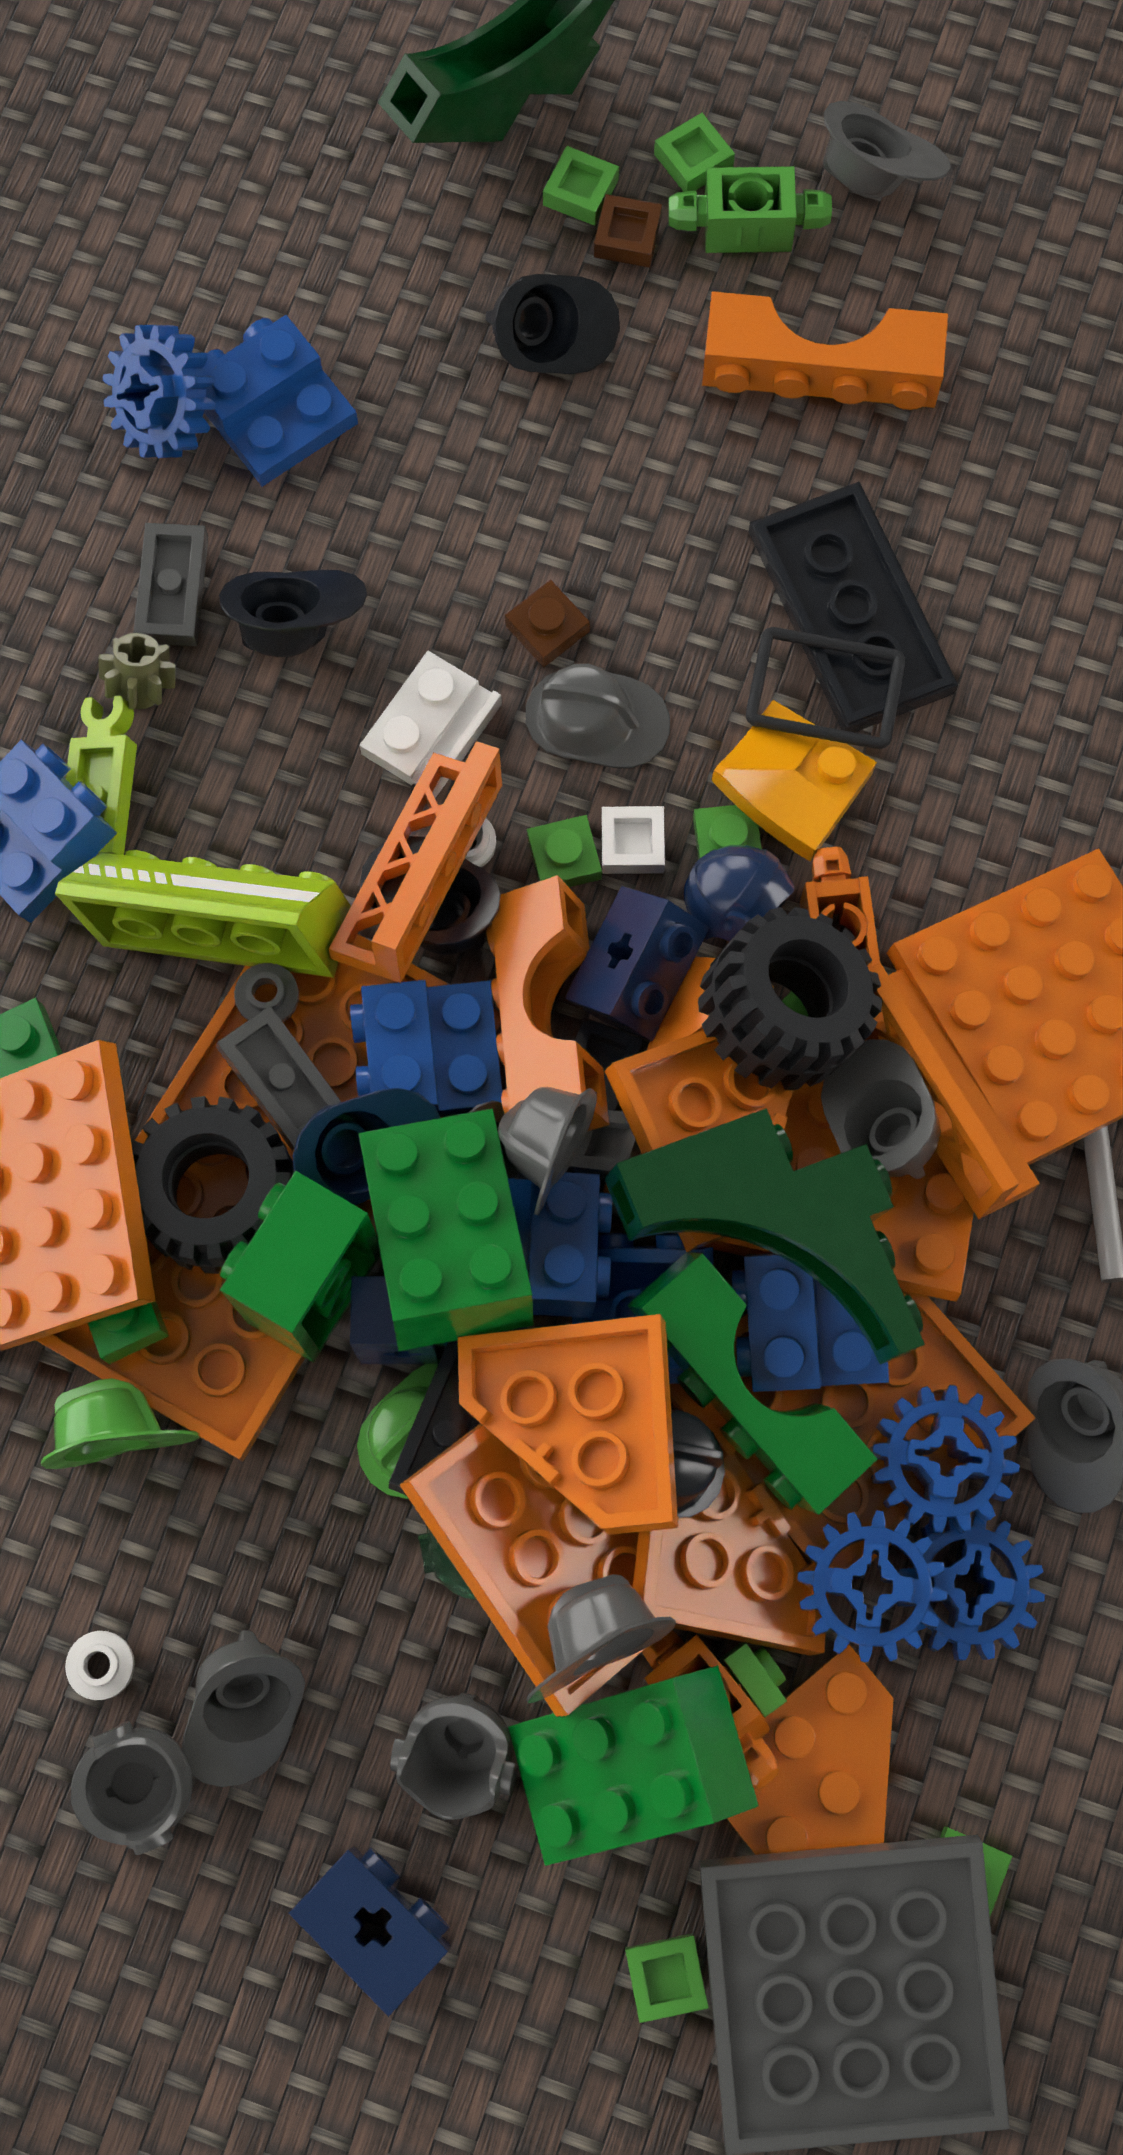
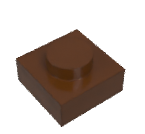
M605 194L594 241V258L650 268L662 218V204Z
M551 579L505 614V626L543 667H546L590 632V621Z

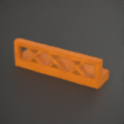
M476 741L465 762L433 752L329 947V954L332 960L399 983L402 982L502 787L499 748ZM440 777L454 780L455 782L445 802L438 806L432 792ZM427 804L429 809L423 811L425 805ZM431 826L418 853L413 854L407 843L411 832ZM400 853H402L404 858L397 860ZM406 874L393 901L386 904L381 893L385 881ZM374 902H376L377 908L370 910ZM380 924L371 941L373 952L352 945L359 931Z
M881 963L869 967L870 972H875L879 975L881 987L874 994L882 998L881 1012L874 1018L877 1021V1025L866 1040H889L902 1046L915 1061L934 1101L935 1111L939 1118L941 1136L936 1152L978 1220L1032 1193L1040 1184L904 968L888 975Z

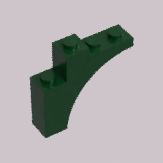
M517 0L483 26L455 41L426 51L405 53L378 104L412 143L502 142L530 94H573L600 49L599 44L592 37L615 0Z
M766 1108L616 1163L604 1178L629 1241L657 1234L684 1232L721 1235L746 1241L792 1262L825 1287L853 1317L867 1338L880 1365L904 1356L925 1345L920 1335L923 1330L920 1311L908 1294L903 1295L892 1270L895 1268V1255L892 1246L884 1233L876 1231L872 1223L894 1206L890 1199L892 1184L889 1174L879 1160H873L867 1144L793 1171L790 1162L793 1160L790 1140L785 1130L779 1124L773 1125Z

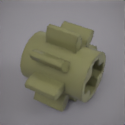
M130 633L119 639L114 638L113 655L100 654L98 657L99 678L104 680L105 697L109 699L114 698V696H122L128 701L129 709H146L154 704L160 705L162 704V688L172 689L176 686L175 664L170 662L169 646L167 644L159 646L158 642L149 635Z

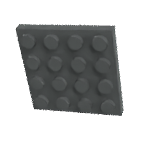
M978 1835L699 1860L726 2155L1010 2129L983 1842Z

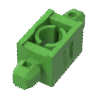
M794 166L707 168L705 195H697L696 191L677 192L668 198V225L677 230L696 231V227H705L706 253L792 252L795 225H802L803 230L822 228L831 223L832 217L831 194L823 190L803 189V193H796ZM743 209H753L755 211H745Z

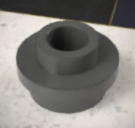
M261 963L250 967L240 976L235 986L234 998L239 1012L247 1021L271 1006L281 1021L285 1022L292 1016L298 1006L299 989L295 978L287 969L273 963ZM264 984H271L278 988L275 998L269 1002H260L255 999L256 990Z

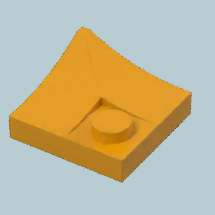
M772 700L762 713L764 716L815 725L775 700ZM752 726L734 749L717 765L711 780L756 824L795 853L811 862L816 850L822 847L873 774L877 762L846 743Z

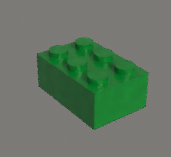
M493 1108L358 1133L398 1351L456 1341L458 1337L497 1333L534 1326L532 1291Z
M295 1171L287 1185L278 1182L264 1199L258 1212V1218L263 1220V1223L250 1243L247 1244L244 1241H240L227 1257L220 1272V1277L226 1281L220 1291L248 1324L314 1363L351 1304L352 1276H368L381 1254L378 1238L367 1212Z
M718 1665L580 1705L567 1716L556 1717L552 1713L508 1726L545 1866L713 1824L759 1806Z

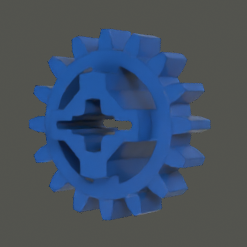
M136 325L135 334L122 333L119 336L123 351H110L108 354V358L115 366L114 373L103 374V381L107 385L112 386V395L103 400L104 406L115 407L117 413L111 423V427L113 430H126L123 445L126 448H139L140 457H158V459L182 457V450H195L198 447L195 433H208L210 430V426L203 418L204 410H215L216 403L206 397V388L215 384V377L203 376L201 369L207 362L208 356L206 353H192L195 337L191 334H179L178 326Z
M949 1385L944 1390L939 1401L935 1400L934 1394L928 1386L921 1388L917 1392L918 1407L916 1408L904 1398L898 1400L893 1407L900 1421L897 1423L893 1420L882 1418L876 1427L882 1435L888 1438L887 1443L874 1444L869 1448L877 1459L884 1460L885 1468L871 1476L872 1483H889L893 1490L883 1502L885 1507L890 1508L903 1502L908 1507L905 1519L911 1522L910 1526L914 1525L922 1516L929 1517L930 1532L935 1535L943 1532L947 1519H952L959 1534L971 1530L970 1512L972 1511L984 1522L991 1520L996 1515L988 1500L990 1498L1000 1501L1010 1499L1013 1492L1000 1481L1002 1476L1014 1475L1019 1472L1020 1468L1019 1464L1004 1459L1003 1453L1017 1443L1016 1436L1006 1435L999 1437L995 1430L1005 1417L1003 1413L999 1411L986 1418L979 1412L982 1407L983 1396L977 1393L966 1404L958 1402L957 1386ZM934 1416L930 1436L924 1441L915 1439L910 1441L903 1440L913 1424L924 1418ZM964 1423L977 1433L985 1449L975 1447L963 1432ZM942 1444L947 1445L949 1457L958 1459V1463H965V1465L954 1467L945 1476L940 1475L939 1463L929 1461V1457L922 1456L932 1454ZM902 1470L912 1471L925 1488L924 1498L910 1487ZM965 1479H984L980 1489L973 1497L965 1502L954 1504V1498L957 1497L958 1484Z
M876 1510L872 1519V1525L862 1527L855 1512L848 1513L847 1532L840 1534L835 1528L827 1524L822 1529L829 1545L824 1550L816 1546H807L805 1550L806 1555L817 1565L815 1571L798 1572L797 1580L807 1586H812L814 1595L800 1601L801 1610L805 1611L818 1610L822 1617L811 1629L816 1636L824 1634L830 1629L837 1634L833 1648L835 1653H842L851 1642L859 1645L860 1662L868 1663L873 1647L882 1646L888 1660L894 1661L897 1660L898 1651L896 1642L904 1639L915 1649L923 1645L919 1634L915 1630L920 1623L932 1628L938 1627L940 1620L934 1613L928 1610L929 1603L946 1601L948 1592L932 1587L931 1578L944 1572L945 1566L943 1562L926 1563L923 1555L933 1543L929 1537L920 1539L914 1544L907 1539L911 1524L909 1520L903 1519L893 1531L885 1528L883 1511ZM864 1541L863 1556L847 1569L829 1568L833 1559L843 1549L851 1544ZM889 1544L899 1549L909 1559L915 1569L917 1579L901 1576L888 1560ZM876 1554L878 1556L877 1569L880 1570V1579L884 1583L891 1584L892 1592L891 1594L879 1596L877 1606L873 1607L872 1619L867 1620V1605L863 1604V1592L852 1589L853 1579H864L867 1568L871 1566L872 1555ZM826 1594L842 1596L847 1600L857 1613L855 1630L837 1618L828 1603ZM896 1604L915 1605L912 1614L903 1624L891 1631L880 1633L883 1614Z
M973 1514L971 1517V1530L959 1534L952 1519H947L945 1533L931 1534L929 1523L920 1529L923 1538L929 1537L933 1542L928 1551L923 1555L926 1563H931L938 1551L947 1544L961 1541L960 1547L957 1548L956 1560L945 1567L944 1572L931 1578L932 1587L948 1592L947 1600L941 1601L949 1611L948 1624L938 1617L929 1603L928 1610L934 1613L940 1620L938 1627L932 1628L920 1623L915 1628L916 1631L927 1627L933 1632L928 1644V1649L933 1652L941 1649L949 1641L953 1643L954 1660H966L971 1645L976 1646L982 1660L995 1658V1640H998L1009 1650L1015 1649L1020 1645L1017 1635L1013 1631L1015 1626L1024 1629L1035 1628L1037 1621L1025 1610L1027 1604L1044 1602L1045 1594L1038 1590L1030 1589L1029 1579L1043 1573L1042 1565L1032 1564L1025 1566L1021 1557L1027 1553L1031 1543L1028 1540H1024L1011 1545L1006 1540L1011 1524L1007 1521L999 1523L990 1531L986 1529V1522ZM991 1549L1004 1561L1011 1578L1002 1577L990 1560ZM914 1567L897 1570L901 1576L917 1579ZM971 1569L973 1570V1581L984 1585V1593L972 1597L968 1604L965 1602V1591L955 1588L954 1580L955 1578L967 1575ZM897 1604L898 1607H905V1608L914 1607V1608H915V1605H902V1604ZM993 1605L1009 1606L1004 1617L996 1625L985 1631L978 1632L979 1626L982 1625L983 1613Z

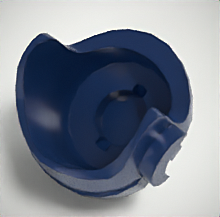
M729 845L710 851L695 863L684 886V901L688 913L710 927L704 940L717 937L730 942L750 919L758 914L763 917L770 909L780 908L785 904L786 899L794 892V884L780 864V860L766 849L761 850L748 845Z

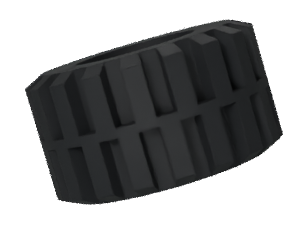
M782 907L770 909L763 917L758 914L738 931L704 974L700 987L705 991L698 998L699 1012L709 1017L704 1021L702 1027L706 1037H716L719 1045L714 1049L723 1061L727 1057L734 1060L738 1064L734 1071L744 1078L753 1073L759 1077V1085L771 1089L781 1081L785 1091L798 1090L805 1083L809 1087L822 1082L828 1075H831L874 1031L877 1025V1021L874 1018L881 1012L882 998L874 994L881 987L879 975L869 971L867 965L872 959L866 949L858 950L854 946L852 941L856 937L846 928L840 932L832 927L833 919L823 914L813 919L810 918L808 909L794 907L788 915ZM771 982L778 983L792 991L803 1003L808 1017L786 1006L775 993Z
M202 1096L191 1098L192 1108L185 1111L181 1110L178 1103L165 1108L164 1110L169 1119L161 1125L151 1118L142 1127L148 1136L143 1144L133 1140L132 1150L145 1235L148 1240L166 1258L168 1256L171 1257L181 1267L192 1270L193 1266H198L204 1273L219 1274L220 1266L224 1265L234 1247L240 1241H244L247 1244L250 1243L263 1223V1220L258 1218V1212L264 1199L278 1182L287 1185L294 1174V1168L292 1165L293 1161L278 1132L270 1122L265 1123L258 1111L248 1105L243 1110L239 1109L234 1099L219 1097L217 1105H210L207 1098ZM225 1154L237 1157L247 1165L249 1181L246 1191L241 1200L228 1212L212 1218H196L184 1214L178 1207L177 1189L185 1171L196 1161L210 1155Z

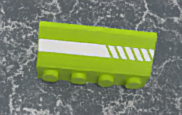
M128 850L125 855L100 852L60 880L55 891V895L103 947L251 967L261 963H273L284 967L289 972L332 978L335 977L338 961L330 958L329 947L351 908L350 903L336 882L320 873L301 872L299 877L279 875L265 867L253 864L242 865L240 870L222 868L207 860L196 857H186L182 862L166 861L139 850Z

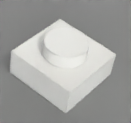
M664 806L602 807V874L664 873Z

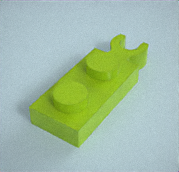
M114 696L111 714L102 719L103 706L94 698L88 697L85 698L81 707V719L88 727L87 737L70 739L67 765L71 770L66 774L65 779L73 787L78 781H81L107 806L100 815L117 834L99 853L124 855L137 744L124 734L133 723L134 710L129 709L128 701L122 696Z

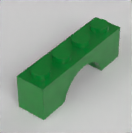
M686 1252L627 1305L637 1317L661 1314L666 1322L668 1354L683 1370L676 1377L678 1383L702 1408H705L709 1403L715 1407L727 1422L720 1428L721 1433L744 1458L749 1459L753 1454L756 1455L770 1472L763 1479L764 1483L788 1509L792 1510L798 1504L799 1507L819 1515L878 1460L835 1408L812 1403L794 1410L776 1411L761 1404L748 1391L737 1370L734 1355L737 1326L747 1305L703 1253Z

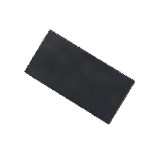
M859 481L750 522L749 534L795 631L892 648L903 653L905 667L896 716L956 693L958 683ZM801 644L841 730L855 733L882 722L893 661Z

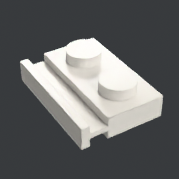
M427 651L359 745L361 755L408 784L416 785L433 752L459 761L464 759L502 705L501 694L494 690L493 692L488 691L479 685L478 680ZM440 777L432 792L435 798L449 780L448 778Z

